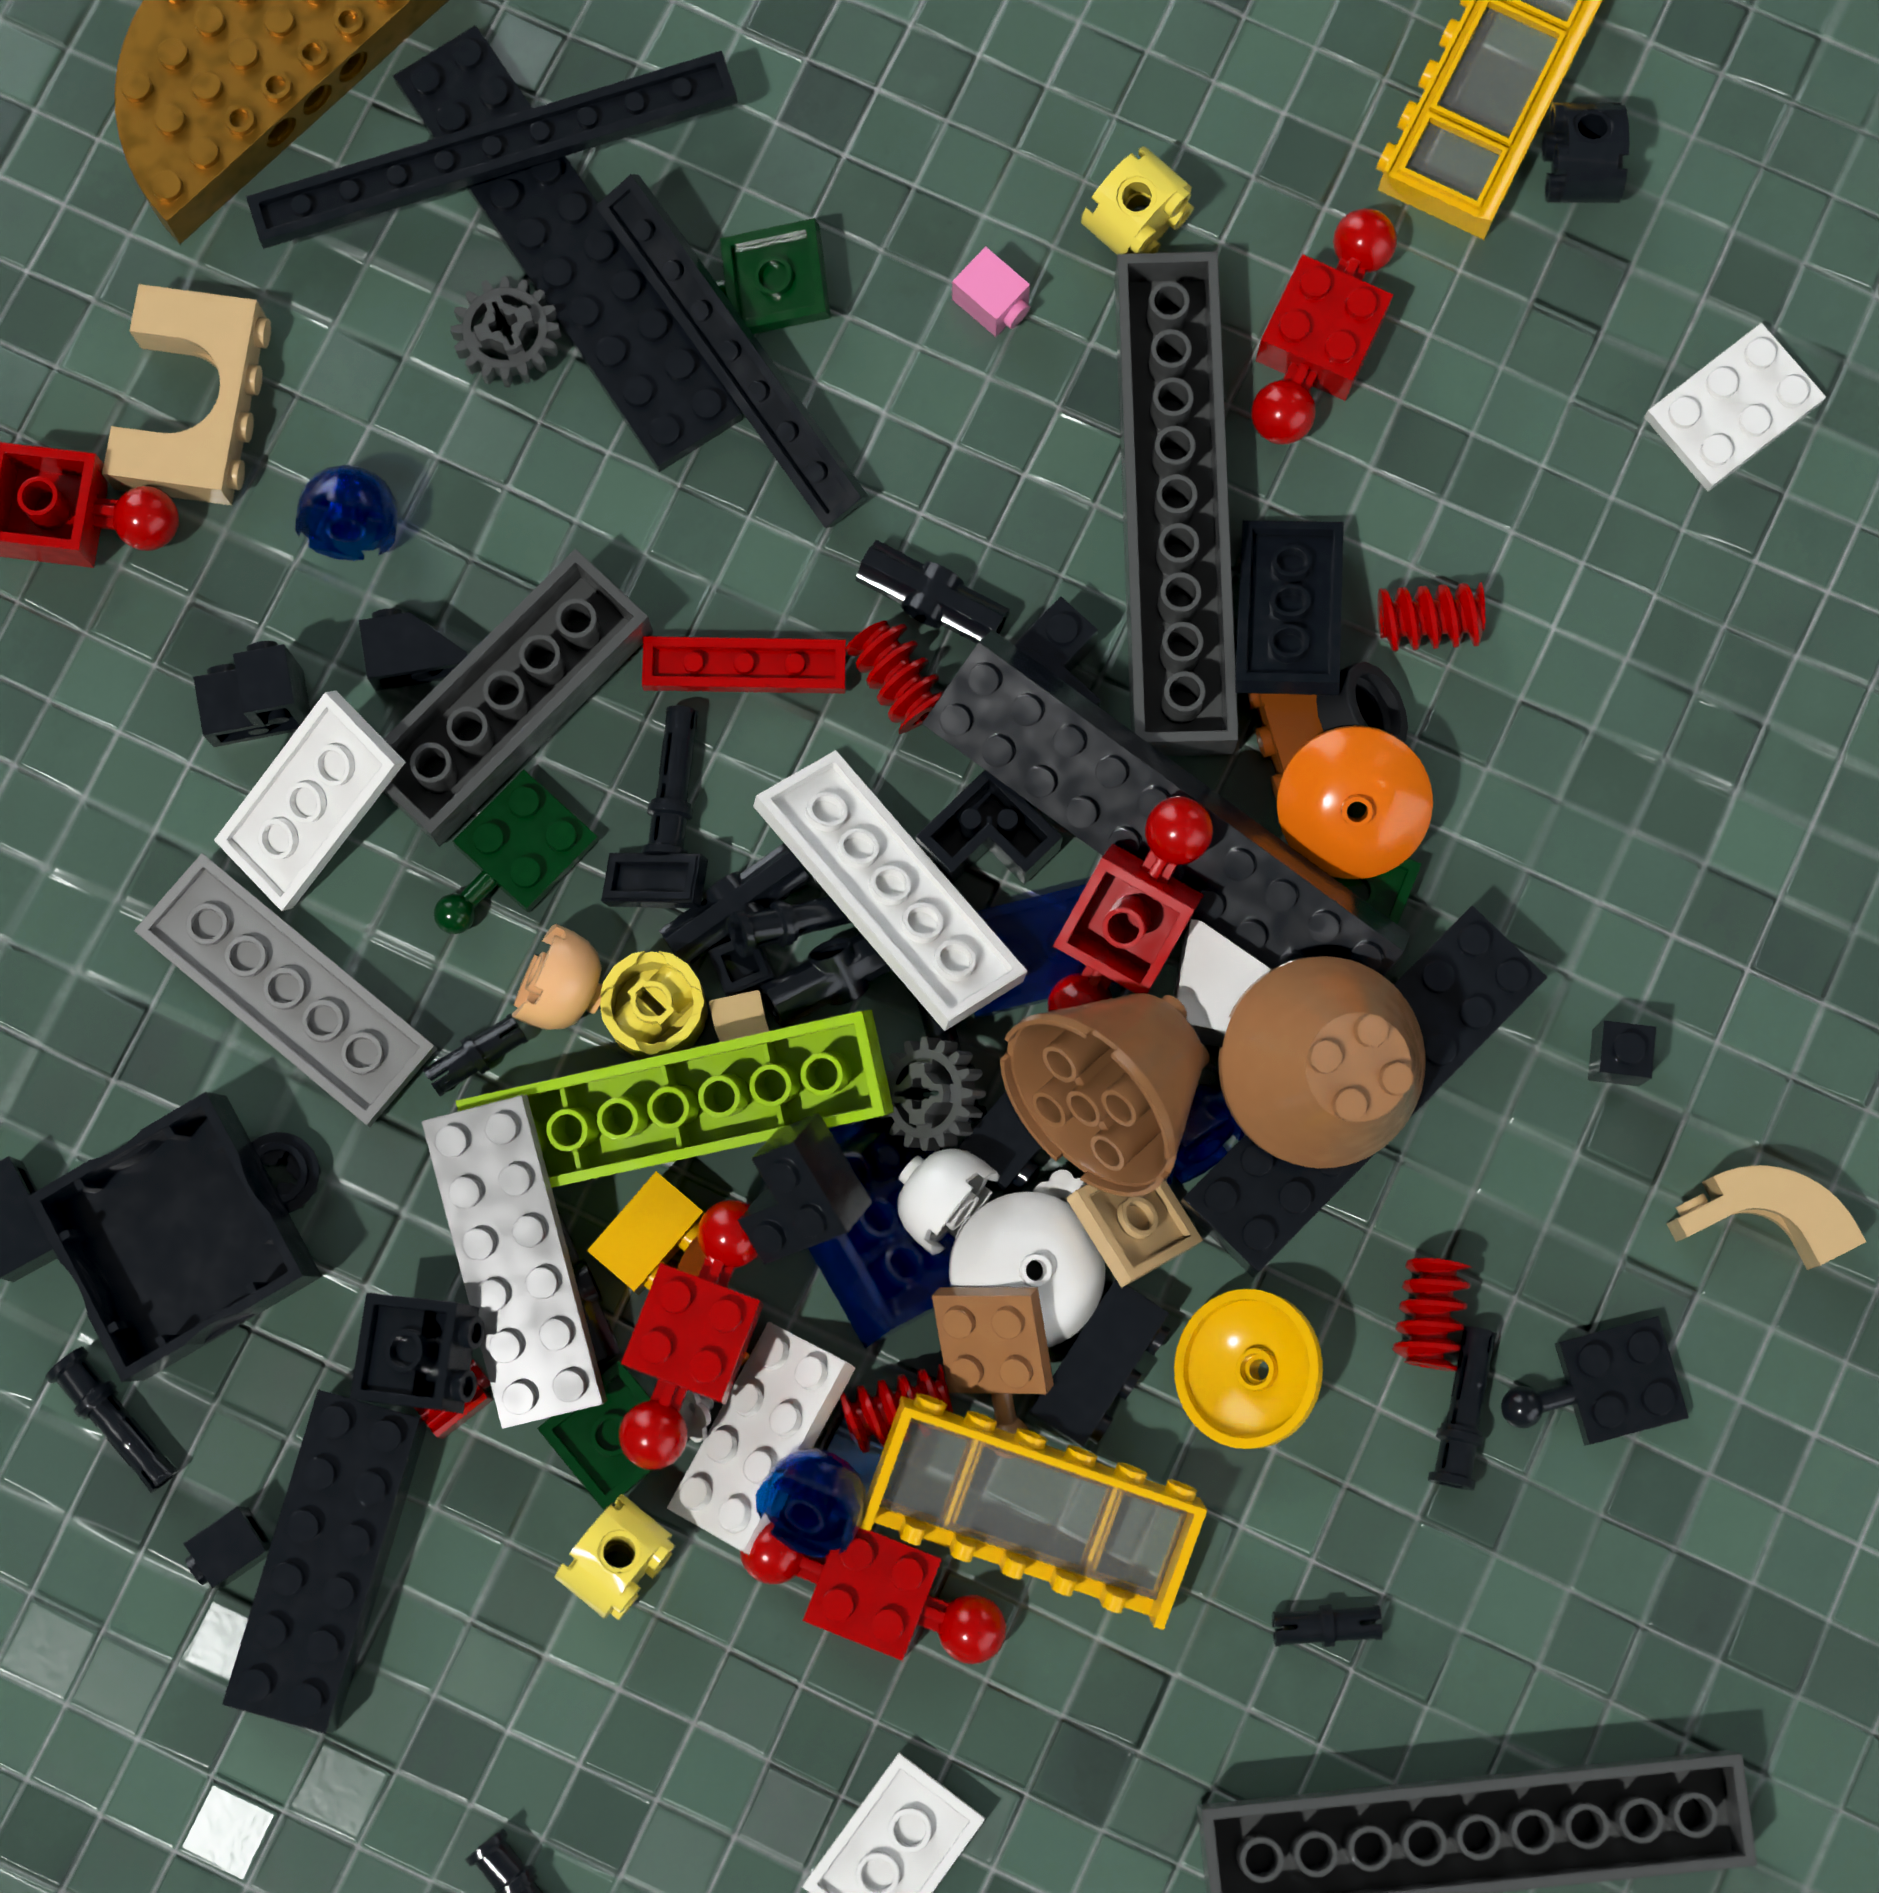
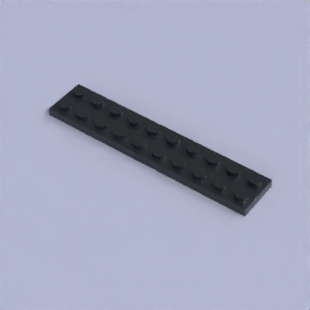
M476 25L393 75L396 85L433 139L532 109V106ZM566 156L466 186L535 290L542 289L545 292L546 305H554L557 312L556 321L659 472L743 420L741 411L599 212L596 207L597 201Z

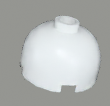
M956 1148L939 1150L932 1153L925 1160L920 1156H916L907 1164L899 1176V1181L904 1186L898 1197V1215L904 1228L930 1254L935 1255L942 1252L946 1248L938 1241L948 1233L955 1238L957 1237V1234L968 1218L989 1200L992 1191L985 1186L987 1181L998 1182L999 1175L997 1171L982 1159L965 1150Z

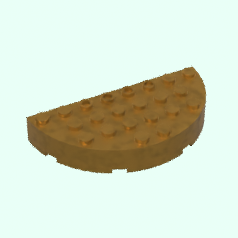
M143 0L127 31L117 64L115 116L119 139L126 161L137 184L164 227L179 244L184 242L449 0Z

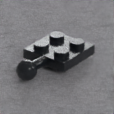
M1659 1316L1555 1343L1566 1385L1536 1392L1530 1387L1517 1386L1510 1389L1504 1395L1501 1403L1503 1417L1510 1425L1517 1428L1532 1427L1541 1419L1544 1412L1573 1405L1584 1446L1689 1418Z

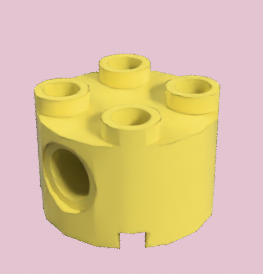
M1145 146L1138 148L1140 159L1132 153L1129 154L1097 188L1091 197L1098 204L1094 213L1085 208L1082 214L1081 224L1115 254L1157 253L1161 246L1158 240L1169 227L1174 230L1178 229L1189 218L1194 209L1188 202L1191 197L1192 186ZM1137 206H1148L1142 211H1132Z
M645 951L630 954L613 966L602 984L600 1010L603 1023L619 1047L638 1059H646L690 1049L704 1030L708 1017V1007L702 985L690 966L672 953L661 951L645 953Z
M624 1494L617 1498L615 1507L610 1504L570 1552L574 1560L568 1567L562 1563L554 1577L600 1616L607 1618L611 1614L617 1620L624 1616L639 1595L637 1593L641 1587L637 1583L645 1573L653 1579L673 1555L671 1552L675 1547L670 1542L672 1534ZM613 1551H621L628 1555L631 1559V1564L623 1568H614L605 1561L604 1556Z

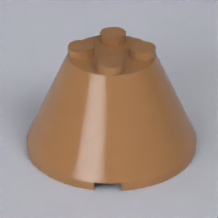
M1328 956L1307 957L1284 963L1270 970L1257 979L1239 998L1229 1015L1231 1019L1225 1033L1223 1046L1219 1048V1077L1224 1099L1230 1113L1242 1131L1257 1146L1274 1157L1295 1165L1311 1168H1335L1359 1162L1375 1154L1392 1141L1410 1119L1422 1091L1425 1075V1048L1421 1029L1412 1008L1400 991L1388 979L1375 970L1352 960Z
M1136 993L1035 1014L1024 1018L1004 1038L1008 1042L1007 1053L1000 1058V1068L1006 1092L1017 1115L1032 1137L1055 1161L1064 1156L1073 1165L1085 1172L1080 1180L1090 1186L1118 1196L1135 1197L1154 1191L1171 1173L1201 1072L1208 1064L1210 1056L1207 1049L1201 1044L1195 1030L1187 1021V1011L1177 998L1165 995L1160 999L1154 995Z

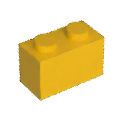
M656 1171L587 1251L637 1295H640L645 1288L650 1290L660 1263L667 1265L680 1248L684 1252L686 1251L689 1244L697 1236L698 1225L704 1212Z

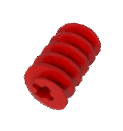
M1482 582L1478 584L1474 596L1467 583L1458 584L1454 598L1447 584L1438 586L1434 599L1427 586H1419L1417 588L1414 600H1412L1406 587H1400L1397 589L1393 602L1387 589L1380 588L1378 592L1377 616L1381 639L1387 638L1392 651L1395 652L1399 649L1402 637L1407 636L1412 650H1418L1422 636L1427 635L1432 648L1438 649L1442 635L1448 634L1453 648H1458L1463 633H1468L1473 647L1479 646L1485 630L1486 616Z
M883 620L857 634L846 646V652L851 656H859L856 661L857 669L859 672L869 673L866 679L869 688L874 690L881 689L877 695V700L882 706H891L888 718L894 723L903 722L898 730L899 734H903L923 723L944 691L932 694L930 691L939 680L937 674L921 677L920 672L929 662L926 657L912 661L909 658L911 653L918 647L916 640L902 644L898 641L906 632L907 626L899 624L890 627L887 623L888 621Z
M1419 1257L1409 1259L1406 1262V1269L1419 1276V1278L1405 1280L1402 1288L1416 1298L1401 1301L1399 1309L1411 1316L1412 1319L1397 1322L1395 1328L1399 1333L1408 1337L1409 1340L1394 1343L1392 1350L1406 1359V1361H1403L1404 1363L1429 1369L1457 1372L1458 1366L1444 1359V1354L1460 1351L1461 1345L1447 1338V1334L1464 1330V1324L1453 1319L1450 1315L1453 1311L1467 1309V1303L1454 1297V1291L1469 1289L1471 1285L1470 1282L1457 1276V1270L1473 1267L1439 1258Z
M941 1364L938 1365L937 1381H933L924 1368L918 1370L917 1384L914 1387L907 1377L901 1374L897 1377L895 1392L891 1391L884 1379L877 1381L876 1397L873 1398L864 1385L857 1386L854 1403H851L843 1391L840 1399L852 1441H855L862 1453L870 1452L872 1435H875L884 1448L901 1396L914 1400L916 1394H925L943 1401L947 1404L945 1411L954 1413ZM910 1421L903 1442L911 1440L913 1424H916L924 1437L931 1435V1428Z

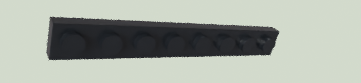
M630 174L596 205L597 209L825 528L833 527L869 497L643 179L640 175Z

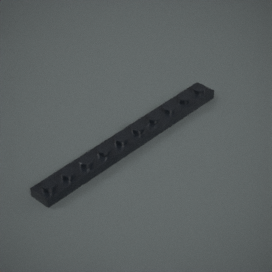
M721 50L246 196L259 241L263 249L733 105L738 103L737 95Z

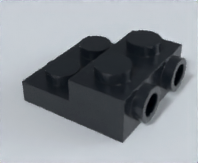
M366 1293L350 1399L463 1414L465 1403L473 1399L477 1388L475 1373L470 1370L473 1349L480 1347L485 1335L484 1322L478 1317L479 1307L450 1301Z

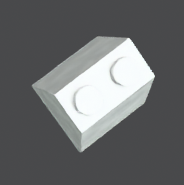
M1191 919L1183 940L1173 997L1177 998L1184 1005L1187 1011L1186 1019L1195 1030L1201 1044L1222 1047L1231 1019L1229 1015L1242 994L1257 979L1272 969L1204 922Z

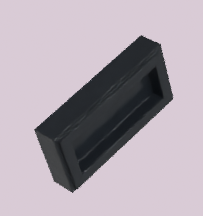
M609 853L601 901L609 907L700 908L708 859L702 854Z

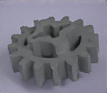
M502 276L500 288L493 289L487 280L482 281L484 293L477 296L475 293L467 291L465 296L470 305L468 309L456 307L454 310L457 320L462 323L451 326L454 340L460 341L454 346L458 358H467L465 365L471 375L482 368V377L486 384L490 385L496 375L502 377L505 387L511 386L513 376L520 375L521 379L527 384L531 382L529 370L533 367L543 373L547 371L543 359L544 355L556 357L558 354L556 344L551 341L561 338L559 324L553 323L557 319L556 309L554 305L545 306L546 295L542 289L530 295V287L527 280L523 279L517 288H511L508 277ZM509 304H514V305H518V306H521V307H518V308H517V307L511 306V305H509ZM486 312L482 323L477 325L481 316ZM499 319H502L505 326L509 327L513 333L511 334L514 342L513 345H510L507 337H503V334L500 332ZM536 339L533 346L526 352L530 341ZM497 356L505 360H498L491 357Z
M922 1037L921 1041L904 1042L905 1053H891L889 1055L894 1068L892 1071L885 1072L894 1113L880 1117L881 1119L894 1120L889 1133L891 1136H905L904 1146L908 1148H921L922 1151H939L941 1147L954 1148L958 1146L957 1136H970L973 1133L971 1126L967 1122L968 1119L982 1117L983 1113L974 1106L975 1099L985 1097L986 1091L976 1089L974 1081L979 1079L983 1073L981 1069H969L967 1067L973 1055L971 1052L957 1051L958 1042L940 1040V1038ZM939 1091L938 1096L923 1097L924 1092Z

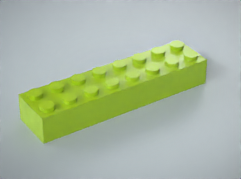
M872 1009L456 1100L457 1110L461 1111L527 1094L551 1188L768 1141L777 1129L816 1113L821 1115L828 1128L894 1113Z

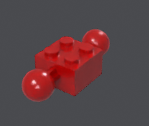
M1370 208L1357 209L1341 219L1333 237L1334 251L1339 259L1336 268L1304 254L1301 255L1261 338L1255 361L1285 374L1282 380L1274 381L1264 386L1257 393L1252 404L1251 417L1253 425L1257 432L1271 443L1279 445L1292 444L1308 434L1313 426L1316 414L1315 403L1309 393L1312 387L1346 401L1386 317L1394 294L1363 281L1366 273L1381 269L1391 260L1397 246V234L1393 223L1385 214L1378 210Z
M0 442V557L94 568L101 528L116 530L120 539L134 549L153 551L167 545L175 536L179 525L178 510L169 495L158 488L150 486L130 489L119 500L106 499L109 482L102 475L104 463L96 453Z
M1171 797L1163 800L1152 809L1145 825V836L1150 851L1144 861L1113 843L1102 856L1053 944V947L1085 964L1082 973L1068 975L1055 984L1048 997V1012L1112 999L1113 997L1109 990L1112 981L1135 994H1148L1204 896L1172 877L1178 864H1187L1197 860L1207 851L1213 837L1212 820L1207 810L1200 803L1187 797Z
M724 1200L714 1204L703 1214L698 1225L697 1237L700 1249L706 1257L698 1277L668 1265L659 1264L621 1362L627 1368L658 1379L650 1401L639 1403L630 1409L620 1425V1446L625 1456L636 1466L649 1470L662 1469L673 1464L682 1455L687 1444L688 1430L680 1409L687 1391L726 1405L764 1306L760 1300L728 1289L735 1268L750 1263L758 1256L747 1234L738 1222V1219L750 1206L745 1202Z
M776 1516L760 1532L752 1546L750 1555L740 1551L741 1561L745 1570L750 1576L761 1583L777 1585L788 1582L794 1577H799L816 1584L803 1618L804 1622L901 1661L904 1659L916 1625L938 1633L941 1645L948 1655L965 1664H979L990 1660L999 1652L1005 1641L1006 1622L1000 1608L990 1599L971 1594L958 1597L949 1603L929 1595L942 1560L941 1558L876 1532L862 1529L860 1526L842 1519L829 1554L809 1547L801 1528L792 1520L782 1516Z

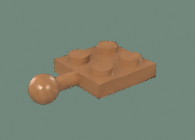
M939 1287L932 1295L948 1392L991 1393L995 1420L997 1421L995 1428L1012 1434L1016 1433L1017 1428L1029 1430L1027 1425L1016 1417L1013 1394H1047L1054 1385L1038 1287ZM992 1449L1000 1457L1015 1458V1456Z

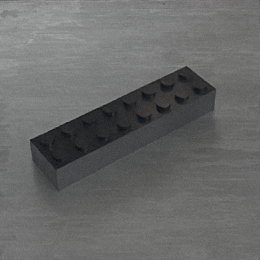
M1473 905L1394 984L1407 1000L1416 1016L1425 1048L1424 1082L1419 1100L1411 1117L1548 978ZM1245 1135L1183 1197L1180 1204L1242 1268L1254 1277L1373 1155L1359 1162L1341 1167H1304L1274 1157L1257 1146Z

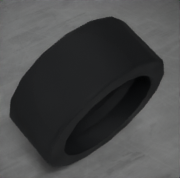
M1368 662L1352 664L1340 670L1339 695H1317L1318 717L1324 732L1343 726H1369L1386 731L1406 742L1408 722L1406 709L1400 693L1391 679L1377 666ZM1357 703L1363 710L1367 723L1363 719Z

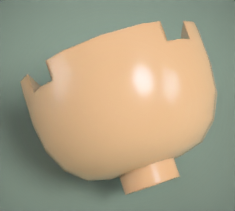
M554 924L542 940V942L551 946L547 953L541 952L539 956L534 954L514 1002V1006L518 1009L512 1013L513 1018L544 1030L565 1029L576 1024L585 1011L595 1014L601 1001L602 984L599 983L602 967L598 952L582 936L565 927Z

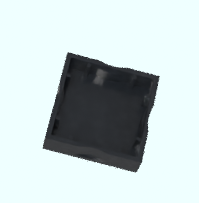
M210 1092L202 1093L141 1129L135 1137L119 1149L102 1157L88 1160L26 1197L59 1262L67 1269L78 1285L84 1299L87 1316L121 1382L145 1381L322 1277L230 1101L225 1095Z

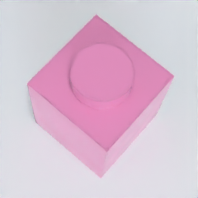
M986 246L952 281V300L995 337L1006 326L1010 329L1015 328L1030 309V305H1028L1030 284Z

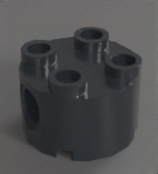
M1595 102L1552 103L1550 110L1551 131H1545L1542 138L1543 162H1551V173H1547L1545 181L1546 203L1620 202L1624 193L1628 169H1622L1623 155H1629L1630 143L1629 121L1625 105H1621L1622 103Z

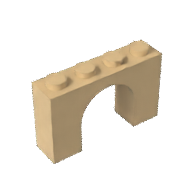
M138 284L130 333L140 348L191 355L210 362L218 369L220 390L211 412L200 423L181 432L159 433L111 426L102 475L114 490L129 491L135 487L150 486L164 491L173 498L232 505L234 491L241 490L244 482L245 464L240 459L243 442L249 443L253 434L254 419L253 414L249 413L252 395L257 396L262 385V368L258 365L261 348L266 349L269 345L271 336L270 319L266 318L258 301L254 299Z

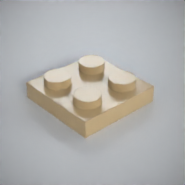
M1166 1180L1154 1191L1142 1196H1118L1087 1184L1066 1198L1121 1288L1189 1251L1203 1241Z

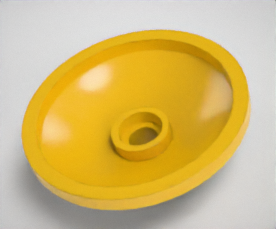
M1238 1289L1220 1294L1197 1310L1181 1334L1174 1362V1378L1178 1397L1192 1423L1203 1434L1217 1443L1241 1449L1269 1447L1283 1441L1298 1430L1309 1417L1316 1404L1323 1376L1321 1348L1308 1319L1295 1305L1283 1297L1256 1289ZM1265 1361L1268 1365V1375L1262 1380L1258 1369L1260 1364Z

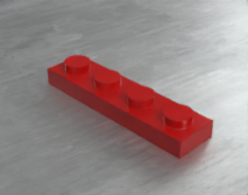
M643 636L642 688L644 691L845 694L846 639Z

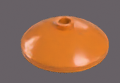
M1369 726L1338 727L1310 739L1300 747L1288 762L1281 776L1277 791L1279 824L1289 846L1330 876L1342 879L1371 878L1384 874L1402 864L1421 844L1432 817L1433 794L1431 783L1419 757L1405 742L1396 736ZM1354 802H1361L1367 807L1365 814L1359 818H1353L1347 814L1349 805Z

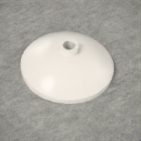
M1038 1192L1012 1193L995 1198L984 1204L963 1224L951 1250L949 1261L950 1287H1038L1047 1346L1052 1347L1076 1334L1095 1312L1104 1289L1105 1261L1070 1204L1057 1197ZM1032 1260L1038 1261L1043 1268L1042 1276L1036 1281L1031 1280L1026 1274V1267Z

